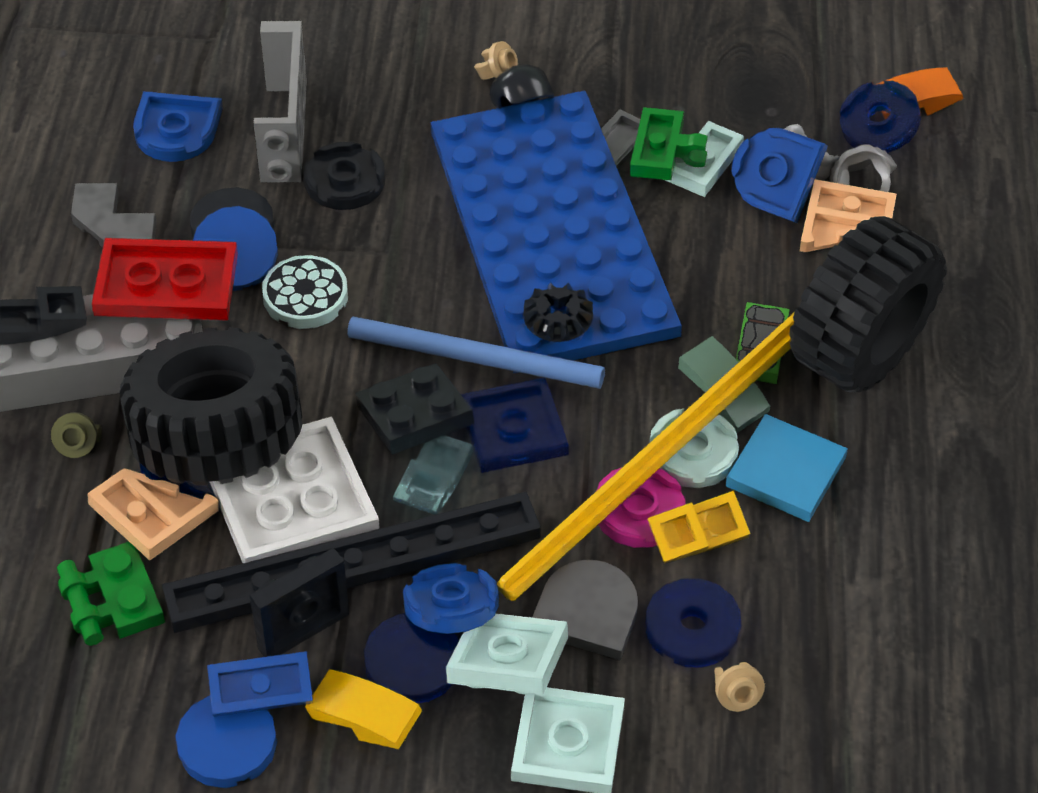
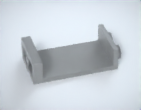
M261 21L260 35L266 90L289 91L288 117L254 118L260 182H301L307 85L302 21Z

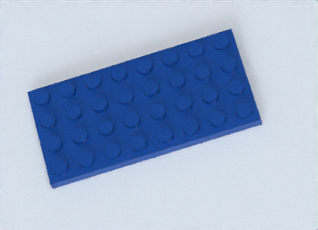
M586 91L431 122V134L504 347L573 361L681 337L682 325ZM550 282L556 288H563L569 282L574 291L584 290L588 301L593 302V321L588 330L575 339L563 342L544 340L534 335L524 322L525 300L532 297L535 288L546 290ZM551 306V313L560 311L564 314L566 313V307L558 309Z

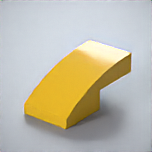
M734 491L695 505L691 502L647 519L664 563L703 553L748 538L751 534Z
M331 669L328 670L313 693V703L306 704L305 706L313 720L352 728L359 741L394 749L400 748L422 712L419 704L401 694L363 678Z

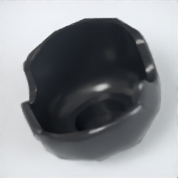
M519 64L507 68L494 80L489 93L492 103L498 109L527 101H536L540 97L554 98V93L544 71L539 67L529 64Z

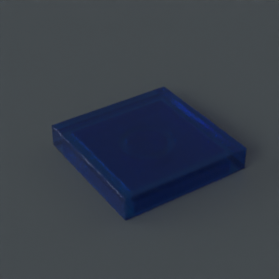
M546 378L461 394L473 409L475 424L467 426V430L481 473L569 455V444Z

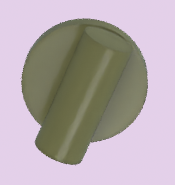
M78 412L64 414L56 420L51 430V440L56 450L70 458L85 456L94 448L96 442L101 441L102 437L101 424H94L88 416Z

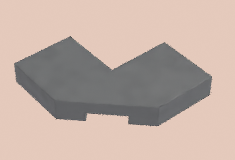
M117 183L75 184L71 210L73 224L81 231L90 233L99 241L102 248L105 238L155 239V213H116L119 195Z

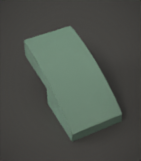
M711 336L680 356L678 369L704 392H707L739 362L721 343ZM754 382L719 415L723 416L738 433L768 413L770 405Z

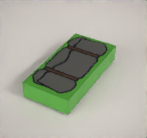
M747 302L736 360L740 362L788 318L790 309ZM781 358L756 381L777 384Z

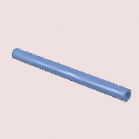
M354 316L350 319L348 325L349 338L601 389L605 377V367Z

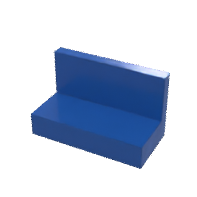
M307 651L207 665L214 717L313 703Z

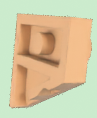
M815 179L799 251L810 252L834 247L842 241L843 236L849 230H855L858 223L863 220H869L870 217L886 216L892 218L897 194Z
M125 468L88 493V504L149 561L219 511V500L213 495L205 494L203 499L179 492V485L164 480H151L145 474Z

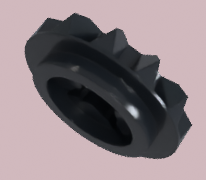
M550 282L546 290L535 288L532 297L525 300L524 322L527 328L539 338L553 342L569 341L581 336L590 327L593 321V302L588 301L584 290L574 291L569 282L563 288H556ZM551 306L558 309L565 306L566 313L563 314L560 311L551 313Z

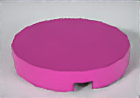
M621 468L611 471L606 477H604L600 481L597 490L601 486H603L611 477H613ZM658 469L598 525L604 534L617 543L633 548L656 546L657 543L647 519L686 505L681 492L682 488L674 477L663 469Z

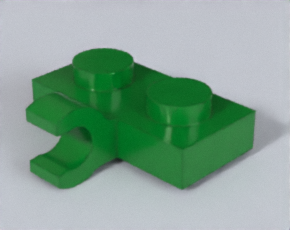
M643 107L630 163V176L672 180L676 157L681 158L689 166L705 167L707 151L705 150L708 136L700 133L681 134L684 124V111Z

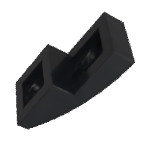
M81 286L36 287L35 299L0 300V345L25 343L58 336L81 328L87 323Z

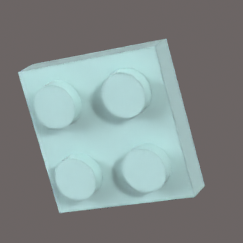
M495 614L483 626L463 632L446 666L447 683L466 685L471 688H491L515 691L519 694L543 695L568 639L567 622Z
M546 687L543 695L525 694L511 769V781L592 793H612L625 698Z

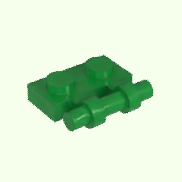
M130 542L88 555L92 571L86 573L78 571L75 562L72 560H65L58 564L57 571L60 576L58 587L63 599L69 600L73 610L70 615L73 627L77 633L82 634L86 645L93 646L100 643L104 638L101 629L113 624L119 639L165 623L162 608L138 550ZM101 591L105 603L99 606L91 604L88 596Z

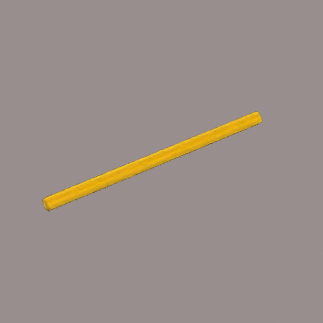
M794 313L507 571L497 582L498 590L506 599L514 601L789 351L791 349L789 334L790 327L795 322L793 320Z

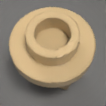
M495 42L489 49L481 53L486 62L477 63L474 68L483 80L493 77L497 78L507 68L518 65L517 55L506 42Z
M741 662L739 665L732 666L725 671L721 667L715 668L716 696L721 705L726 709L736 712L745 711L755 706L762 698L765 689L763 677L757 669L747 662Z

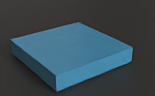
M765 414L726 479V487L809 522L846 459L848 448Z

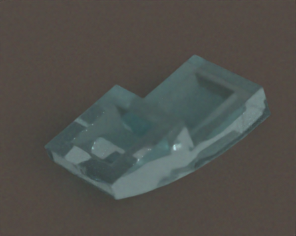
M445 435L425 442L417 460H410L393 496L394 501L434 515L438 514L452 495L473 455L472 444Z

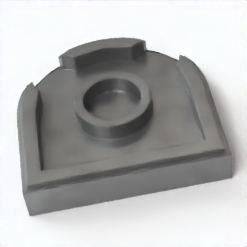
M597 560L575 561L559 568L551 575L545 584L532 618L566 621L568 625L567 645L621 660L637 616V591L630 578L622 570L609 563Z

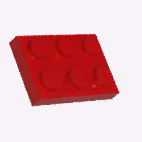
M105 238L91 304L94 316L228 320L238 258L237 242Z

